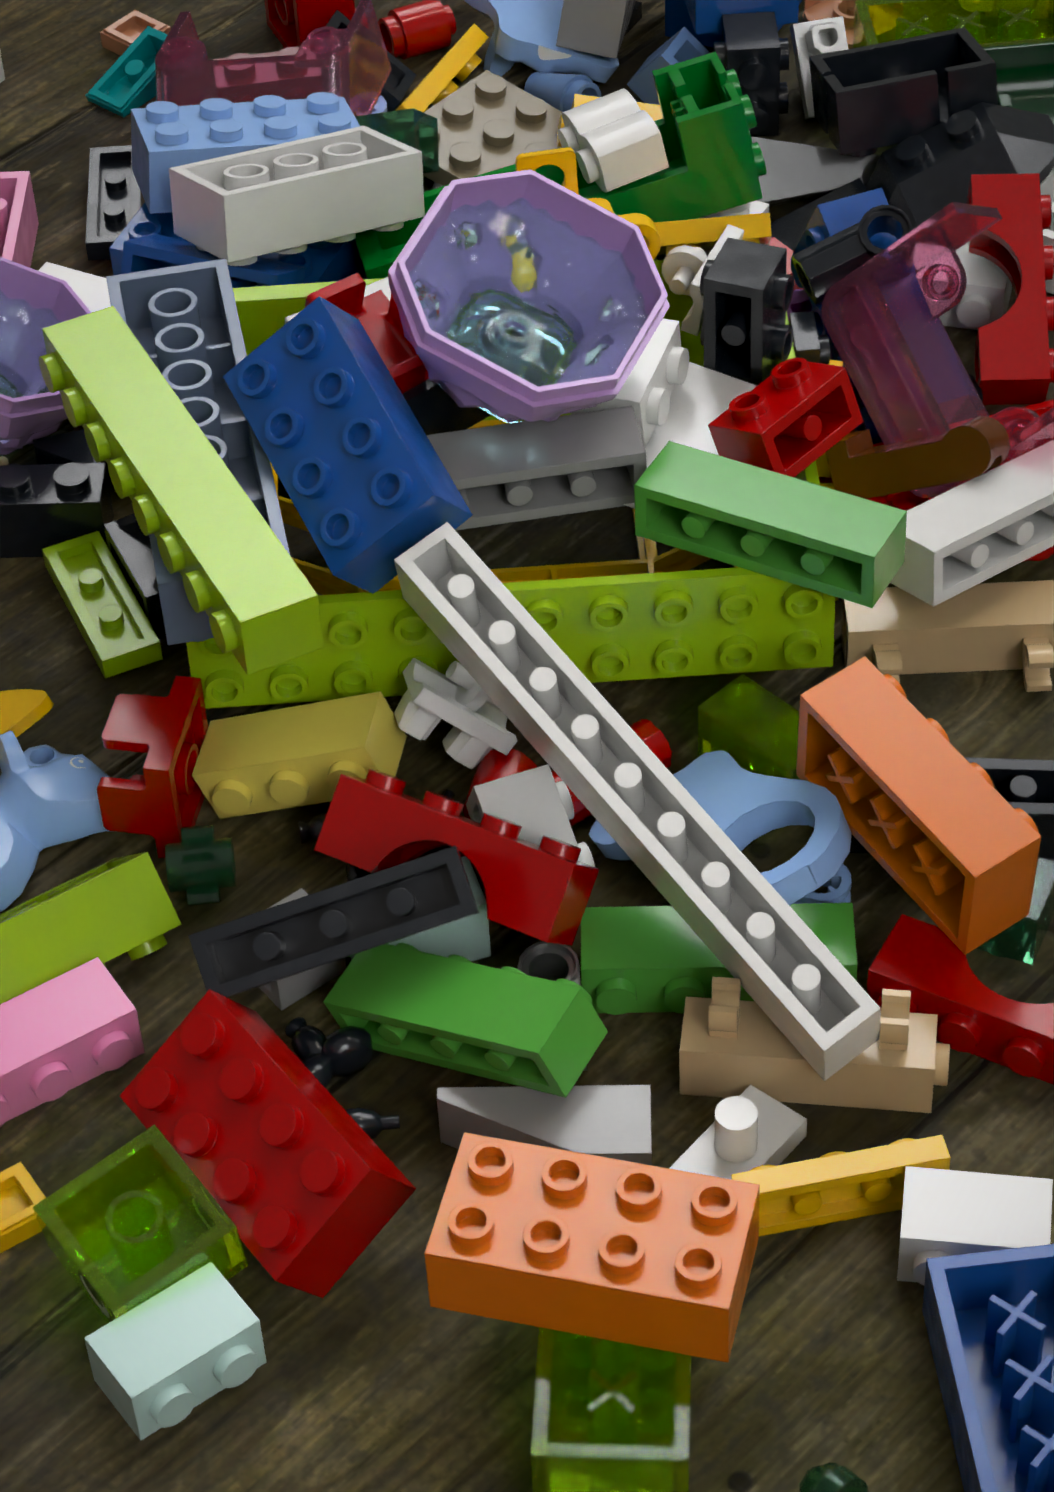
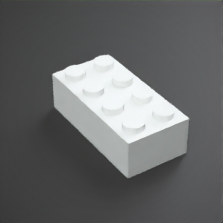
M366 126L169 168L174 234L193 243L199 250L207 251L220 259H226L227 265L230 266L250 265L257 262V256L273 252L279 254L301 253L307 249V244L319 241L331 243L348 242L356 238V233L370 229L376 231L398 230L404 226L405 221L425 216L422 151Z

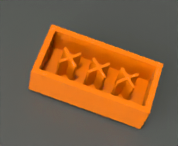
M864 656L800 694L796 775L801 780H807L827 788L836 796L852 835L964 955L1029 915L1041 835L1035 822L1028 813L1020 808L1014 809L994 788L988 773L979 764L969 763L950 743L947 733L933 718L926 719L909 702L902 686L893 676L889 674L883 675Z
M464 1132L424 1253L430 1307L728 1363L759 1239L760 1184Z

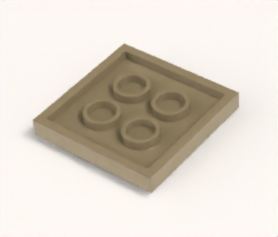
M485 70L388 137L422 151L423 176L445 186L450 184L452 180L471 178L515 164L516 157L522 153L562 148L557 147V131L562 111L506 81L503 77Z

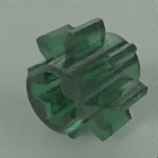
M214 825L181 828L182 842L165 844L170 893L187 891L188 906L219 903L221 901L220 888L236 887V866L232 837L215 839Z

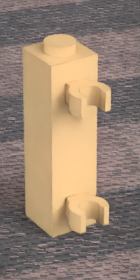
M1054 580L979 583L934 607L898 587H887L873 608L842 599L841 639L845 668L865 656L883 675L889 674L899 683V675L1023 669L1026 692L1052 691L1050 668H1054Z
M712 977V998L686 996L679 1049L680 1094L722 1098L740 1096L751 1084L779 1102L931 1113L933 1085L947 1086L950 1044L936 1043L937 1014L910 1013L911 991L882 989L879 1040L826 1081L820 1077L755 1001L740 1000L741 979Z

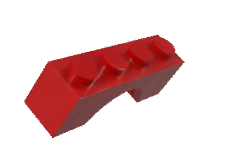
M1040 173L971 174L966 202L969 252L990 260L1003 270L1011 281L1016 295L1015 303L1002 317L979 327L973 353L974 378L983 393L982 405L1037 404L1045 402L1049 384L1054 383V348H1049L1048 331H1054V296L1046 297L1045 280L1053 279L1054 250L1052 245L1043 246V229H1050L1051 198L1050 195H1041Z
M369 769L365 779L340 775L314 850L368 872L375 873L414 860L434 848L449 845L452 847L456 846L473 863L482 879L487 899V919L547 943L573 945L599 872L598 868L577 861L581 848L545 835L542 836L540 845L533 844L518 838L522 826L488 813L483 814L480 823L460 815L464 806L463 803L431 791L425 792L423 800L411 797L403 793L406 781L377 770Z
M901 914L868 969L867 993L881 1008L882 989L911 991L910 1013L938 1015L936 1041L950 1044V1048L953 1050L968 1052L1008 1067L1019 1075L1034 1077L1054 1085V1003H1024L1006 998L992 991L975 976L968 964L966 955L939 927Z

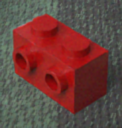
M792 358L776 365L772 369L771 375L753 390L734 398L729 403V408L709 423L708 427L719 456L790 477H796L864 421L845 367L809 362L804 358Z

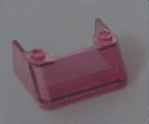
M360 0L346 29L325 26L310 32L306 40L300 45L296 55L208 60L207 50L204 43L199 39L190 11L180 12L155 57L156 101H168L178 106L200 105L201 101L209 98H222L232 103L254 102L256 97L263 95H276L285 100L307 99L308 95L316 92H328L338 97H344L359 125L366 126L392 68L371 0Z
M957 202L950 203L835 283L827 291L823 299L821 310L823 323L884 445L948 433L949 430L978 416H989L939 317L955 307L962 299L966 290V272L956 250L1003 219L997 208ZM1008 407L991 417L1004 426L1010 439V450L1002 464L1054 440V407L1041 416L1025 407ZM969 480L910 490V492L918 497L934 498Z

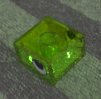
M155 1124L33 1207L49 1248L107 1324L209 1262L215 1265L226 1280L248 1266L237 1226Z

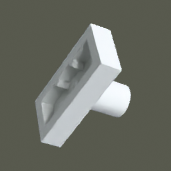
M750 1084L740 1096L727 1097L717 1104L715 1108V1121L669 1169L731 1179V1174L746 1172L757 1166L768 1164L778 1166L806 1137L807 1118Z

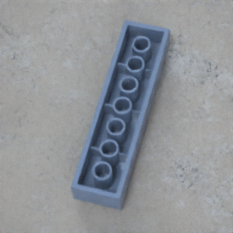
M219 259L106 276L110 305L114 306L290 555L270 461L223 378V375L247 356L227 260ZM150 534L167 644L199 642L214 638L209 623V616L205 611L196 613L193 610L184 589L183 577L179 571L173 574L168 572L159 552L157 538L154 534Z

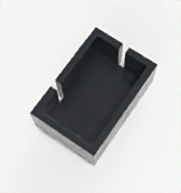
M965 27L809 57L814 117L825 133L829 134V139L841 155L847 154L853 157L868 156L875 153L879 147L899 144L904 139L915 136L949 119L953 114L966 110L980 102L998 105L996 62Z

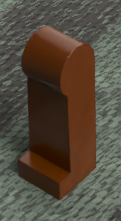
M978 416L949 430L948 433L875 447L873 446L870 429L851 432L825 453L835 490L867 499L978 477L985 471L1002 464L1010 450V439L1006 429L999 421L989 416Z

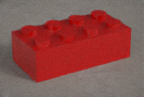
M211 989L207 991L119 1096L199 1191L200 1188H203L211 1196L226 1217L231 1229L276 1282L320 1298H324L416 1190L413 1184L256 1011Z

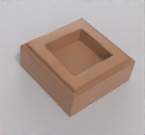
M133 10L100 32L103 48L121 56L147 26L172 36L171 28L154 18Z

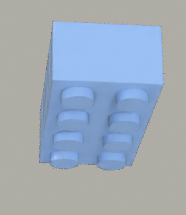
M316 92L308 95L307 99L285 100L276 95H263L256 97L254 102L232 103L222 98H209L201 101L200 105L178 106L168 101L151 102L146 105V108L131 109L132 171L149 213L172 212L169 168L351 129L360 127L345 98L328 92Z

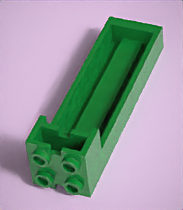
M716 51L652 71L662 113V119L654 122L662 136L669 168L609 192H604L596 182L590 184L586 182L576 159L578 193L580 196L586 199H606L610 202L612 210L616 215L641 213L650 217L653 222L698 219L762 199L758 177L767 174L761 148L758 142L752 143L749 129L757 127L751 100L748 94L742 95L741 86L734 68L725 70ZM516 164L474 177L515 172ZM543 165L535 170V172L560 185L564 181V172L558 166ZM444 186L424 192L425 215ZM424 217L405 221L401 229L394 231L370 229L356 233L355 240L367 279L388 277V270ZM462 220L455 229L454 242L456 243L464 237L472 236L474 223Z

